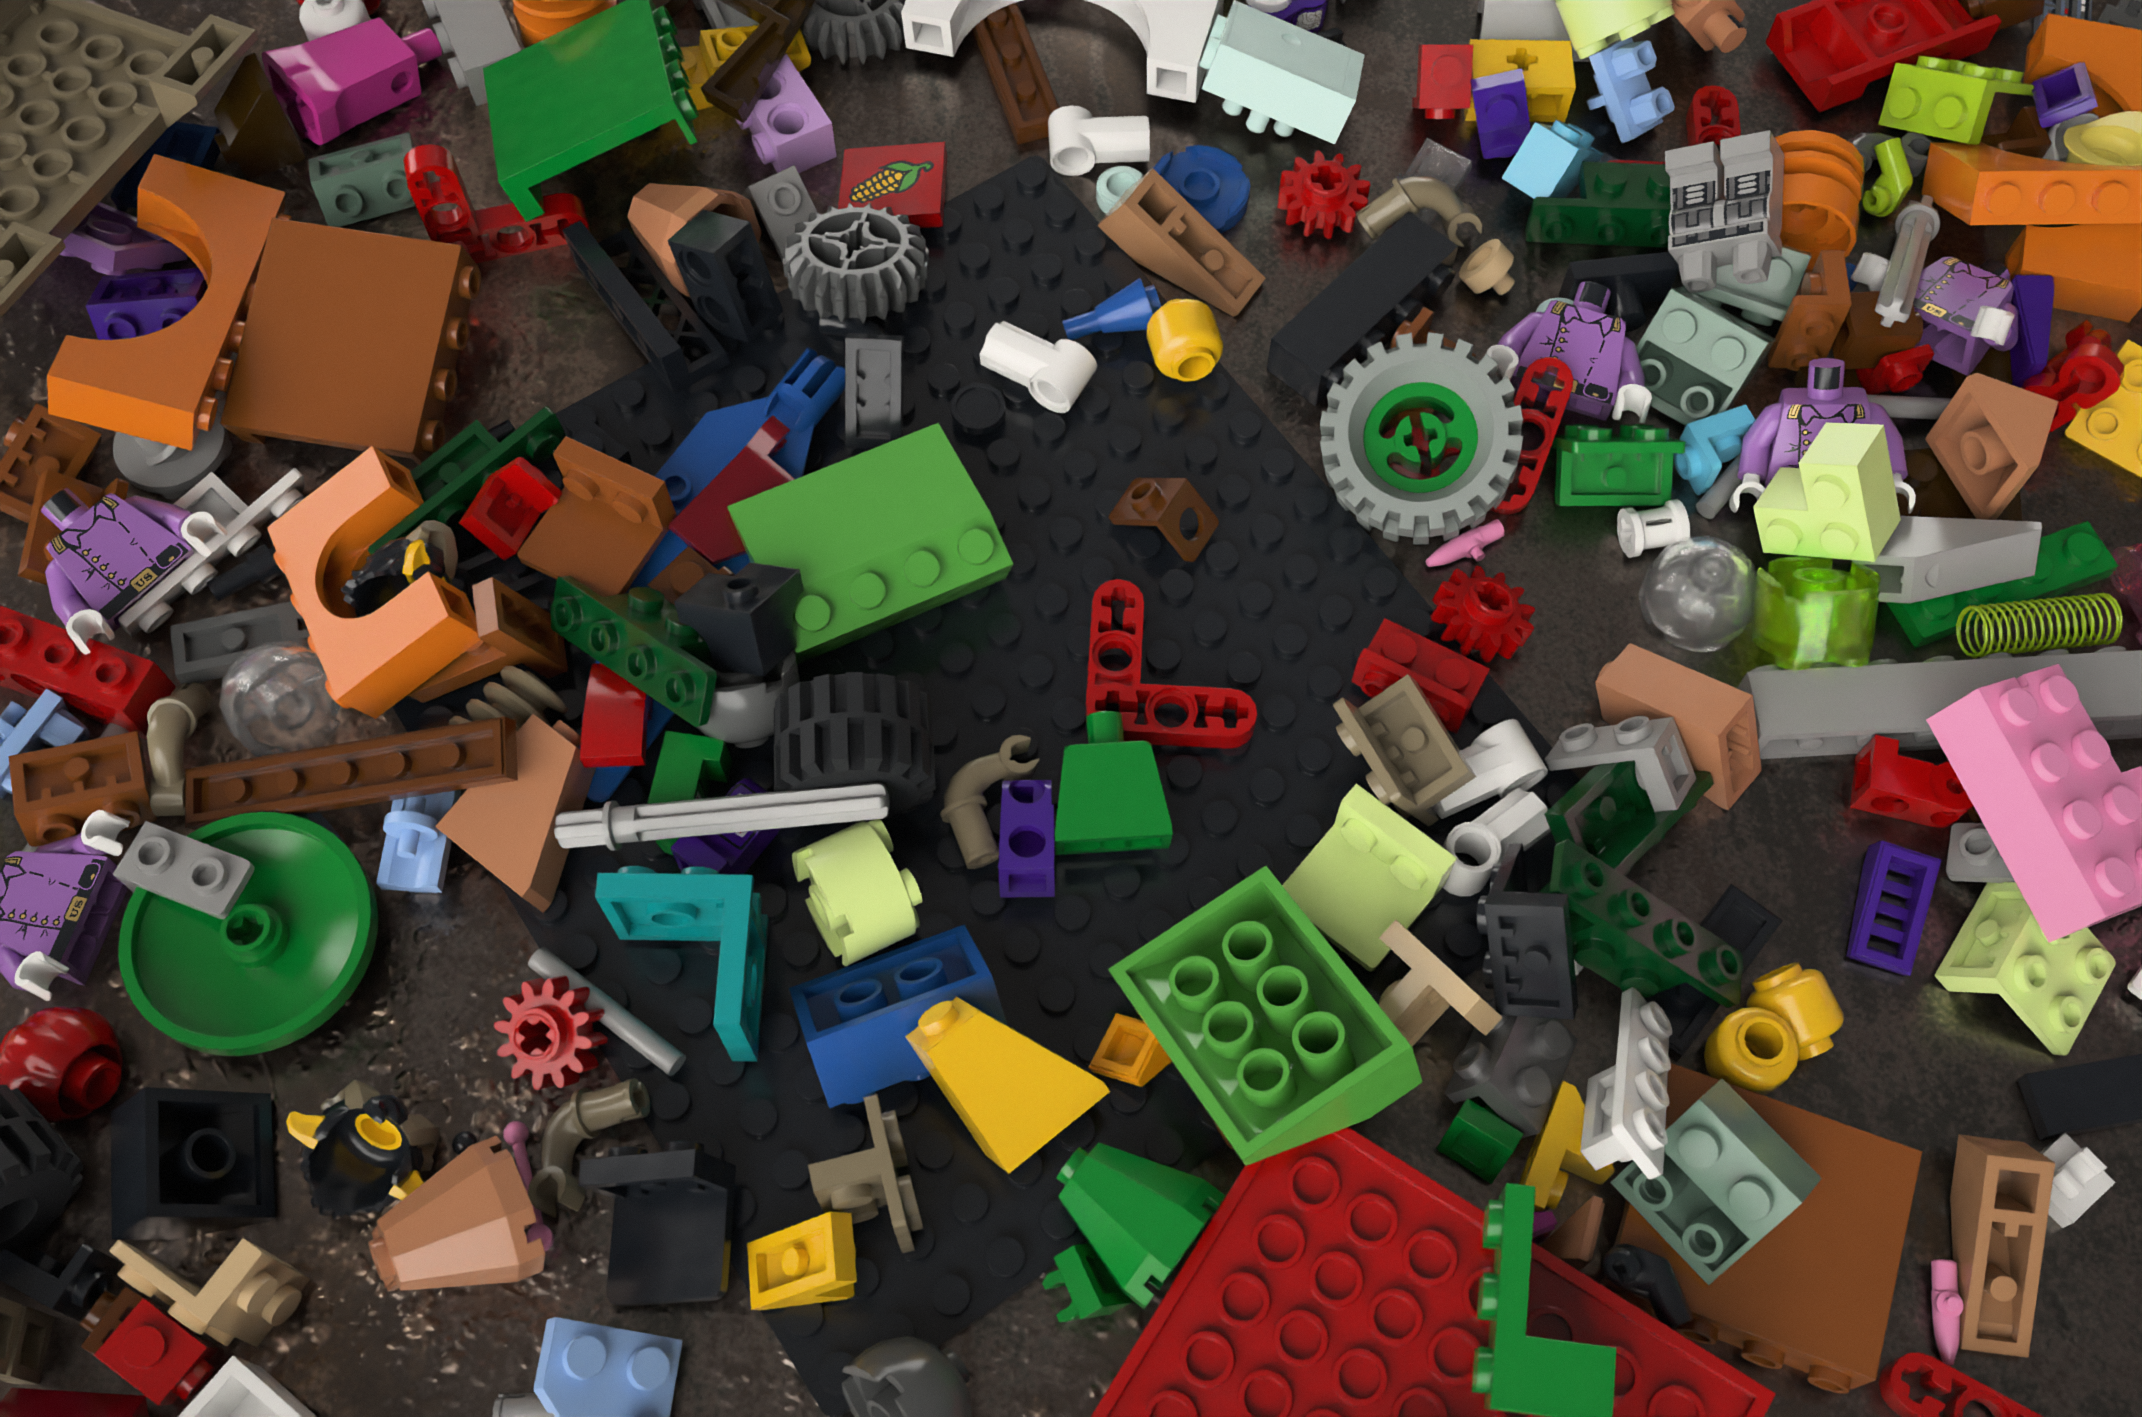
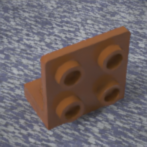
M565 436L553 453L563 476L562 481L565 485L562 490L563 494L558 503L548 509L517 555L521 563L556 580L558 577L571 576L602 597L625 594L669 531V524L677 517L665 481Z

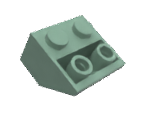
M1683 287L1672 288L1636 347L1645 377V388L1652 395L1650 406L1685 426L1688 423L1730 410L1749 384L1776 339L1698 295L1688 292Z
M1721 1078L1666 1130L1668 1143L1664 1147V1170L1662 1175L1649 1180L1633 1161L1610 1183L1691 1268L1710 1285L1801 1205L1822 1178Z

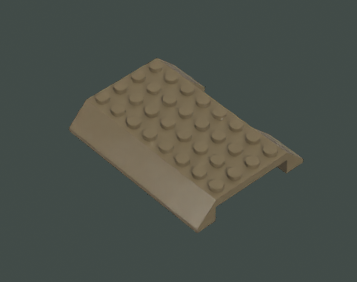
M0 0V318L66 248L63 241L165 130L194 108L258 39L255 29L210 14L190 36L85 0Z

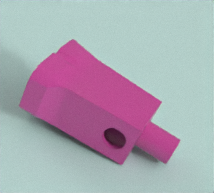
M378 17L300 45L265 51L261 55L265 74L298 136L302 140L308 138L317 145H322L338 138L351 128L421 95L418 66L440 57L442 50L436 35L430 28H424L399 38Z

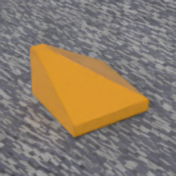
M1116 1013L1088 1068L1094 1073L1143 1087L1172 1061L1144 1021Z

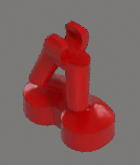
M2088 320L2068 331L2065 336L2067 347L2048 360L2047 365L2040 374L2031 376L2021 386L2022 389L2058 401L2049 433L2072 420L2077 415L2080 407L2083 409L2092 408L2113 395L2123 381L2125 366L2115 352L2112 351L2111 336L2102 329L2090 332L2093 325Z

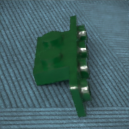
M1582 161L1578 175L1580 199L1534 198L1525 229L1527 242L1668 248V236L1670 235L1669 213L1671 210L1670 176L1665 171V164Z
M548 406L542 408L500 443L478 420H475L411 471V475L424 503L369 546L368 552L373 554L390 540L408 536L424 521L435 520L444 523L451 528L453 533L461 530L463 526L459 523L489 475L517 457L526 459L534 466L536 463L544 462L553 456L554 451L565 436H567L556 414Z
M571 576L557 578L554 601L551 605L550 626L553 631L693 726L698 727L708 724L717 678L716 671L703 663L712 661L709 647L704 638L695 629L679 622L676 606L665 600L663 593L652 588L635 587L626 594L602 597Z
M1635 760L1596 765L1554 804L1544 816L1556 844L1564 840H1570L1626 876L1632 871L1633 865L1653 845L1663 840L1666 832L1685 813L1697 805V801L1714 784V781L1709 771H1694L1697 779L1678 810L1654 812L1647 791L1643 790L1638 784L1635 774ZM1550 882L1538 893H1550ZM1569 908L1570 915L1576 913L1575 911Z
M1564 840L1555 845L1549 892L1550 894H1568L1569 908L1576 912L1570 915L1574 959L1579 965L1591 969L1618 986L1623 992L1634 987L1643 998L1654 996L1658 992L1686 982L1726 1008L1740 1003L1743 955L1738 949L1570 840Z

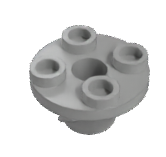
M217 411L210 432L200 431L192 451L116 432L113 442V456L117 467L131 484L147 492L159 493L166 499H176L186 494L190 488L194 487L209 473H214L222 461L229 457L233 447L229 439L228 429L220 424L221 416Z

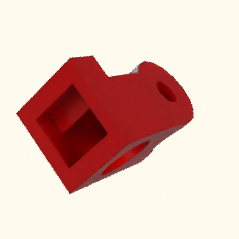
M1875 735L1855 757L1850 808L1930 827L1944 828L1953 825L1964 813L1973 807L1950 762L1934 765L1933 763L1898 755L1899 740Z

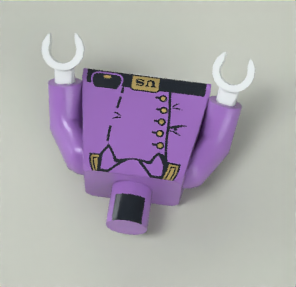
M1865 252L1850 279L1868 285L1870 291H1880L1889 260L1876 254ZM1943 257L1922 269L1913 306L1915 312H1919L1922 317L1923 334L1920 342L1914 348L1929 344L1935 353L1931 360L1967 376L1975 369L1991 346L1998 351H2007L2013 348L2018 340V310L2011 304L2014 286L2009 281L2010 273L2006 266L1992 259L1976 267L1954 257Z
M1581 282L1578 286L1573 305L1552 300L1544 313H1530L1506 332L1497 345H1493L1487 350L1486 354L1498 364L1497 372L1503 376L1502 380L1508 376L1515 389L1514 394H1517L1523 375L1531 363L1544 357L1557 358L1566 363L1574 379L1572 391L1565 409L1606 421L1614 406L1612 414L1614 420H1620L1622 411L1629 410L1639 415V423H1645L1652 395L1645 388V377L1635 343L1625 336L1626 322L1620 318L1604 314L1611 294L1607 287L1594 282ZM1546 372L1542 379L1532 378L1531 382L1539 385L1537 401L1546 403L1552 390L1562 391V387L1555 384V374Z
M1820 358L1810 361L1807 388L1782 389L1778 403L1766 406L1746 432L1742 441L1738 468V478L1742 480V484L1733 492L1729 500V506L1734 513L1739 508L1740 494L1751 493L1758 500L1780 467L1799 468V461L1826 422L1884 425L1896 493H1901L1907 498L1909 514L1912 512L1916 495L1913 488L1903 482L1908 472L1902 436L1884 407L1874 402H1868L1864 388L1843 387L1844 361L1834 358Z
M63 489L52 496L41 509V512L62 531L46 546L53 558L45 571L53 610L66 626L68 635L79 650L85 655L90 654L91 651L87 647L86 642L92 635L105 633L110 641L115 638L114 631L121 626L118 621L119 617L194 554L192 548L186 542H189L202 556L208 557L213 551L204 543L205 538L216 532L226 536L228 531L208 512L192 513L174 504L136 495L123 500L113 493L107 494L89 508L70 489Z
M97 810L88 817L81 833L39 846L35 852L15 851L6 857L0 870V972L13 988L29 991L43 1000L49 1001L53 994L48 991V987L57 975L76 984H86L128 887L112 875L117 865L104 855L108 853L113 856H119L122 853L123 845L116 842L115 839L122 829L128 828L130 821L106 811Z

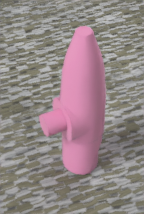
M1495 519L1454 537L1436 549L1426 560V565L1428 567L1445 565L1464 557H1473L1476 562L1481 561L1485 557L1482 551L1484 546L1504 537L1505 530L1502 523Z
M1935 1259L1931 1261V1304L1934 1337L1942 1362L1953 1366L1960 1341V1314L1964 1306L1958 1292L1957 1263L1953 1260Z

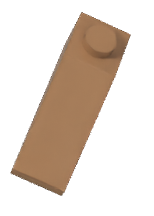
M1153 168L1124 192L1097 225L1136 263L1233 317L1240 313L1266 279Z
M1958 1135L1950 1206L1953 1261L1957 1263L1958 1292L1964 1305L1963 1311L1960 1314L1959 1348L1962 1350L2029 1358L2055 1162L2024 1142Z

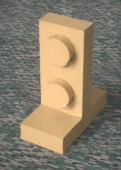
M1397 920L1379 937L1380 940L1412 968L1403 979L1397 980L1388 986L1379 1000L1381 1009L1411 1046L1425 1034L1450 1006L1457 1010L1485 1036L1503 1018Z

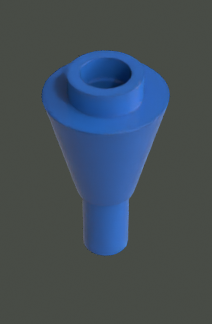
M1138 278L1095 306V310L1064 320L1062 323L1067 338L1071 341L1099 331L1111 333L1147 330V323L1153 313L1161 307V303L1154 284L1144 287L1141 278Z

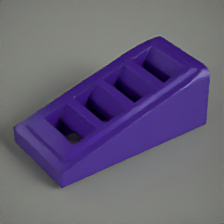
M2079 62L2035 80L2032 85H2035L2032 93L2042 129L2054 126L2098 107L2096 94L2085 62Z
M2015 275L2011 280L2014 286L2011 304L2018 310V340L2016 345L2010 349L2012 383L2021 388L2025 380L2033 375L2040 374L2047 365L2054 298V278L2050 275Z
M1879 841L1868 846L1860 878L1846 957L1903 976L1911 975L1941 859L1885 841ZM1891 870L1909 876V886L1885 879L1887 871ZM1882 891L1905 898V908L1880 901ZM1876 913L1901 920V931L1874 923ZM1870 934L1898 943L1897 954L1868 946Z

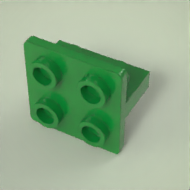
M1567 424L1565 425L1564 434H1556L1551 447L1557 448L1555 504L1558 506H1664L1665 502L1671 500L1673 453H1685L1686 441L1670 438L1668 428H1654V425L1620 424L1619 434H1612V429L1599 428V425Z

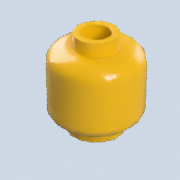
M1170 300L1153 313L1147 323V340L1154 362L1160 372L1170 378L1186 382L1199 380L1212 371L1223 354V340L1214 314L1208 305L1199 300Z
M1794 962L1774 969L1752 982L1755 991L1752 992L1747 1000V1008L1760 1007L1773 1011L1788 1022L1797 1037L1800 1050L1799 1061L1820 1055L1834 1046L1830 1035L1840 1029L1843 1024L1844 1014L1824 975L1816 969H1802L1799 962Z
M1760 1007L1740 1008L1727 1015L1707 1038L1704 1058L1707 1071L1711 1077L1718 1080L1722 1078L1727 1083L1765 1096L1776 1090L1789 1078L1797 1067L1800 1050L1796 1034L1786 1020L1773 1011Z

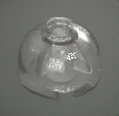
M1703 535L1685 537L1666 546L1648 567L1642 579L1638 597L1645 620L1649 625L1653 620L1655 625L1666 633L1663 639L1671 645L1694 652L1717 651L1728 646L1732 639L1739 637L1748 627L1755 616L1761 588L1755 566L1742 549L1726 539Z
M295 641L264 642L246 650L232 662L223 677L219 701L221 713L229 731L255 757L322 746L335 734L340 725V722L335 718L340 710V705L332 699L326 690L325 681L327 676L318 654L311 650L309 646Z

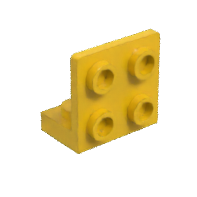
M2127 340L2115 352L2125 366L2124 378L2119 389L2092 408H2080L2077 415L2064 431V436L2142 479V347Z

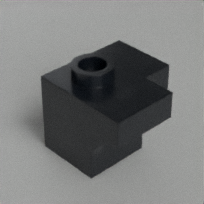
M750 562L734 576L708 573L674 601L679 622L695 629L706 641L714 668L765 676L797 647L793 631V612L800 594L804 591L800 569Z

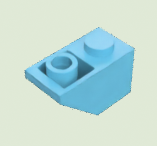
M1557 119L1552 126L1535 122L1502 176V179L1532 198H1565L1579 184L1578 175L1582 161L1599 162L1603 153L1591 146L1595 140L1594 136L1572 123L1567 125Z

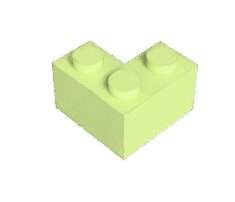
M1826 422L1799 461V468H1779L1753 506L1763 553L1876 561L1901 521L1884 425Z

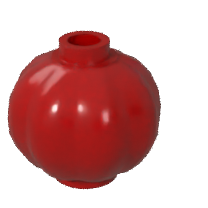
M57 1006L44 1008L29 1016L23 1024L13 1027L1 1042L0 1085H7L10 1090L19 1089L48 1123H66L85 1117L94 1109L107 1103L120 1084L123 1058L116 1032L107 1018L95 1011L82 1007Z

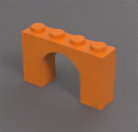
M371 446L269 525L267 530L276 549V552L273 554L274 560L278 567L286 574L293 592L290 595V600L295 609L302 615L309 631L308 645L312 652L320 659L327 676L325 681L327 692L341 707L346 709L354 708L377 719L481 639L478 638L476 615L466 593L429 571L381 608L366 616L357 618L355 608L343 600L345 595L340 589L348 580L353 579V571H359L366 564L367 557L371 555L368 552L369 546L424 503L410 470Z

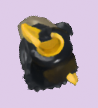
M435 520L424 521L408 536L390 540L367 557L366 564L359 571L352 572L353 579L348 580L340 589L345 595L343 600L358 610L362 617L381 608L428 571L467 594L469 592L468 582L458 567V552L454 534L450 527Z
M356 1079L342 1089L335 1098L327 1099L320 1105L321 1115H305L296 1111L289 1113L286 1120L288 1131L305 1145L301 1154L303 1161L300 1168L305 1173L304 1179L310 1184V1194L313 1196L310 1203L313 1208H319L320 1216L332 1215L333 1220L342 1218L345 1214L354 1216L359 1212L363 1214H369L372 1211L382 1212L385 1206L388 1207L397 1198L403 1200L424 1183L420 1172L432 1169L434 1162L432 1155L440 1138L439 1127L422 1115L409 1114L403 1101L397 1097L380 1094L374 1087Z

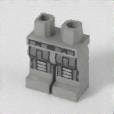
M1771 130L1720 140V151L1714 141L1665 151V171L1670 176L1671 202L1668 251L1679 265L1681 282L1688 292L1697 293L1712 290L1716 287V267L1733 264V276L1738 283L1752 284L1767 281L1772 257L1782 256V240L1779 236L1782 227L1784 153Z

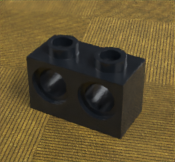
M702 210L667 240L697 314L709 331L750 343L784 312L749 221Z

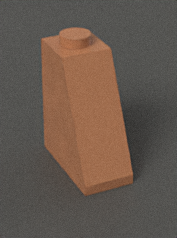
M1631 643L1627 645L1614 661H1609L1601 669L1595 683L1602 719L1610 725H1617L1623 720L1635 716H1646L1649 720L1674 717L1693 770L1709 771L1711 773L1714 784L1703 795L1717 806L1729 810L1762 771L1753 695Z
M532 714L516 732L518 781L468 788L435 827L518 895L544 913L552 904L570 849L560 847L558 840L555 839L554 827L556 816L561 812L583 809L596 767L584 768L580 760L581 736L561 720H558L551 728L536 715Z

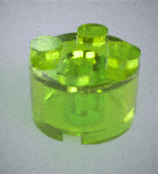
M1796 556L1770 561L1768 572L1761 567L1757 571L1751 633L1752 641L1759 648L1775 654V664L1785 669L1805 670L1812 666V662H1835L1848 667L1867 665L1874 644L1881 586L1880 575L1873 569L1851 562L1850 572L1832 569L1833 558Z

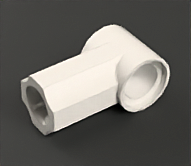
M1072 105L1061 107L1049 116L1050 163L1057 173L1065 176H1077L1089 172L1095 163L1149 161L1150 130L1149 118L1147 116L1092 117V114L1087 109Z
M1005 321L993 325L986 335L983 349L980 352V363L982 366L1028 387L1030 394L1040 405L1056 413H1065L1070 410L1097 369V363L1093 355L1077 342L1060 339L1055 344H1052Z
M1506 720L1490 727L1481 733L1472 742L1471 746L1460 750L1475 773L1476 778L1432 806V808L1441 819H1444L1497 794L1504 798L1518 787L1527 791L1548 774V769L1518 720Z
M1518 787L1472 822H1464L1455 826L1443 844V848L1457 858L1443 888L1450 894L1460 897L1472 896L1480 892L1491 877L1493 865H1501L1509 843L1523 844L1525 852L1550 833L1551 830L1544 816L1547 812V806L1533 791L1527 792ZM1455 853L1471 855L1476 859L1479 866L1464 864Z

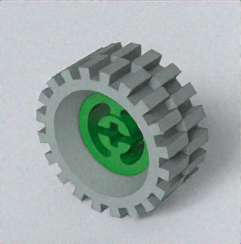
M1428 332L1427 343L1413 344L1412 333L1397 335L1396 347L1385 351L1381 341L1367 348L1368 359L1360 365L1354 358L1343 369L1344 381L1342 384L1333 383L1327 395V412L1322 411L1320 446L1324 469L1330 488L1333 487L1336 492L1337 501L1345 511L1351 510L1356 515L1357 522L1370 532L1372 527L1378 528L1383 531L1384 539L1398 542L1399 536L1413 537V545L1429 544V537L1442 535L1443 540L1447 541L1459 536L1461 528L1470 525L1473 529L1485 521L1486 513L1492 507L1496 509L1504 499L1506 490L1513 481L1523 441V436H1521L1522 411L1520 405H1514L1515 389L1508 376L1500 380L1496 375L1498 364L1487 354L1480 361L1472 356L1473 345L1464 340L1458 339L1455 348L1444 346V334ZM1429 408L1441 412L1451 420L1450 423H1442L1436 416L1420 412L1422 436L1424 440L1430 441L1428 459L1431 470L1441 463L1448 448L1454 447L1460 451L1458 459L1444 473L1433 478L1418 480L1401 476L1389 467L1391 463L1398 462L1410 472L1420 473L1421 470L1418 449L1416 446L1411 445L1412 425L1409 416L1401 420L1392 438L1385 439L1381 436L1387 423L1405 410Z

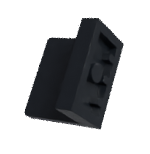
M1509 843L1501 865H1493L1489 894L1479 898L1477 907L1478 931L1480 934L1488 935L1489 951L1485 954L1483 964L1485 988L1494 989L1496 1012L1500 1015L1574 1020L1578 1008L1568 894L1528 893L1523 844Z

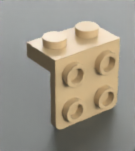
M244 1238L241 1239L203 1288H200L166 1262L120 1239L109 1250L110 1253L125 1263L117 1273L119 1277L149 1297L155 1295L170 1305L171 1308L167 1312L189 1329L200 1335L205 1332L225 1346H228L236 1337L258 1347L273 1326L282 1324L292 1315L300 1303L301 1290L310 1280L288 1263Z

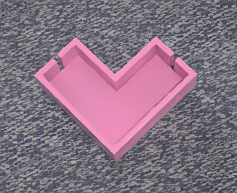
M2059 664L2023 674L2018 678L2013 677L1977 688L1926 719L2049 943L2142 906V766L2125 772L2120 771L2111 755L2107 741L2098 733L2079 700L2077 689L2067 679Z

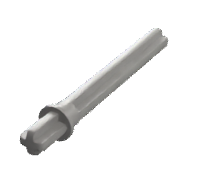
M1923 195L1920 202L1910 200L1896 219L1895 230L1897 238L1875 307V312L1882 315L1880 324L1885 327L1891 328L1894 321L1905 323L1909 319L1929 243L1939 231L1940 216L1938 210L1931 207L1934 198L1929 195Z
M871 782L620 806L616 801H607L603 808L559 813L556 816L554 834L555 839L558 840L562 848L607 845L611 851L620 850L623 843L884 819L889 815L890 797L884 783Z

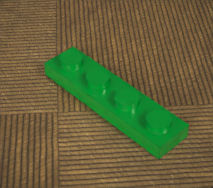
M2085 521L2040 538L2034 576L1914 603H1886L1914 648H1918L1956 634L1958 616L1969 605L1978 606L1989 603H2011L2013 601L2020 602L2022 600L2053 598L2107 578L2119 565L2090 523ZM1972 610L1965 614L1961 631L1966 630V622ZM1977 612L1971 618L1970 628L1974 627ZM1990 612L1989 617L1992 619L1993 614ZM1981 617L1979 618L1978 625L1983 624Z

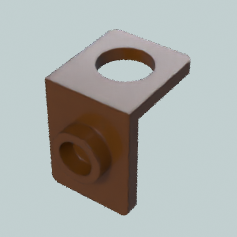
M1135 478L1108 516L1114 525L1157 526L1186 562H1194L1219 524L1216 515L1187 478ZM1187 508L1193 509L1198 518V529L1191 540H1186L1180 531V518Z

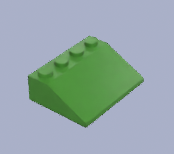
M939 423L727 506L751 563L800 569L804 591L800 594L793 612V631L797 645L793 651L797 665L1004 580L1013 566V562L988 507Z
M1264 866L1108 969L1111 976L1245 1166L1365 1121L1423 1082L1410 1043L1267 866Z

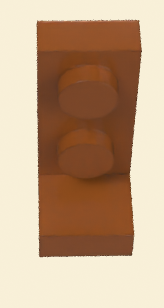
M491 577L472 585L478 638L481 640L408 694V696L425 703L498 673L505 666H515L520 663L548 679L568 671L564 638L551 629V614Z

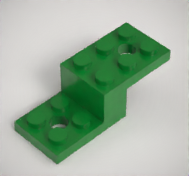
M1506 1183L1499 1195V1199H1489L1488 1206H1485L1482 1248L1495 1249L1493 1273L1483 1272V1277L1480 1276L1477 1319L1490 1321L1488 1347L1478 1346V1349L1475 1348L1472 1392L1485 1394L1484 1409L1539 1417H1613L1616 1365L1615 1347L1526 1336L1536 1186Z

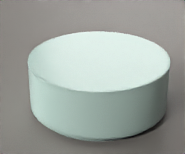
M1115 166L1105 170L1099 176L1096 184V201L1099 208L1107 214L1124 192L1144 175L1128 166Z

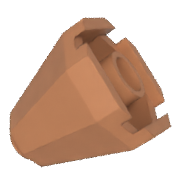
M649 183L633 196L627 218L635 235L671 285L687 297H690V294L667 240L702 210L749 221L759 244L762 231L748 198L736 192L708 187Z
M497 1135L469 1146L377 1220L379 1238L369 1241L368 1245L381 1280L393 1276L400 1291L518 1282L543 1271L545 1251L542 1239L538 1238L528 1243L525 1230L531 1224L537 1222L532 1203L512 1155L507 1149L501 1151L502 1142Z

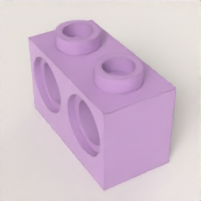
M784 54L748 119L744 123L737 119L735 120L742 130L748 127L751 130L755 150L764 165L771 162L777 173L795 165L798 173H801L837 157L832 122L788 55Z

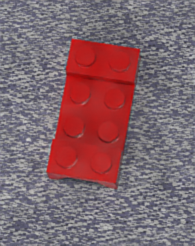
M1814 0L1778 13L1765 43L1817 111L1822 112L1862 97L1869 82L1893 74L1895 63L1916 65L1919 55L1960 60L1986 50L2002 20L1996 14L1973 20L1957 0Z

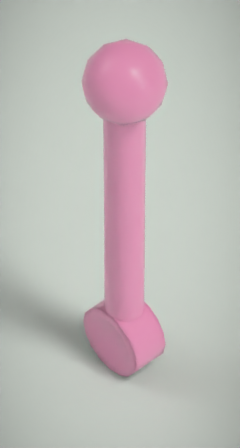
M512 1121L505 1127L503 1138L513 1148L517 1169L528 1194L529 1184L533 1178L525 1141L529 1136V1130L523 1122ZM533 1206L537 1222L530 1225L531 1228L527 1232L526 1238L528 1243L541 1238L544 1251H547L553 1245L554 1234L551 1229L544 1225L541 1211Z

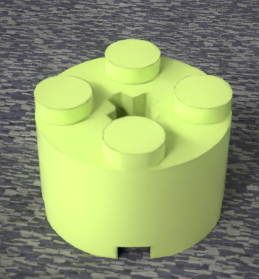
M1555 0L1574 50H1576L1580 60L1608 47L1609 44L1615 41L1628 39L1650 28L1651 25L1675 14L1671 0Z
M880 819L868 822L860 821L792 854L797 881L800 882L809 878L811 886H809L810 897L805 899L809 912L835 957L842 955V964L844 966H848L913 935L916 928L920 927V920L914 907L922 903L920 889L912 873L907 868L898 871L889 854L893 851L890 835Z

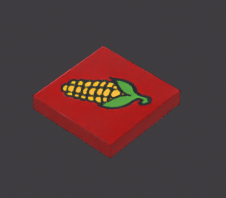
M945 142L844 149L838 209L847 208L849 202L853 207H865L868 203H871L876 210L891 207L894 216L900 214L908 215L910 224L920 226V228L943 226L948 158Z

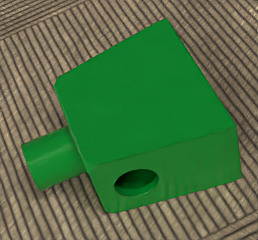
M1100 711L1087 715L1088 744H1073L1064 748L1055 826V855L1169 848L1173 835L1172 823L1150 742L1144 740L1124 742L1122 714L1119 712Z

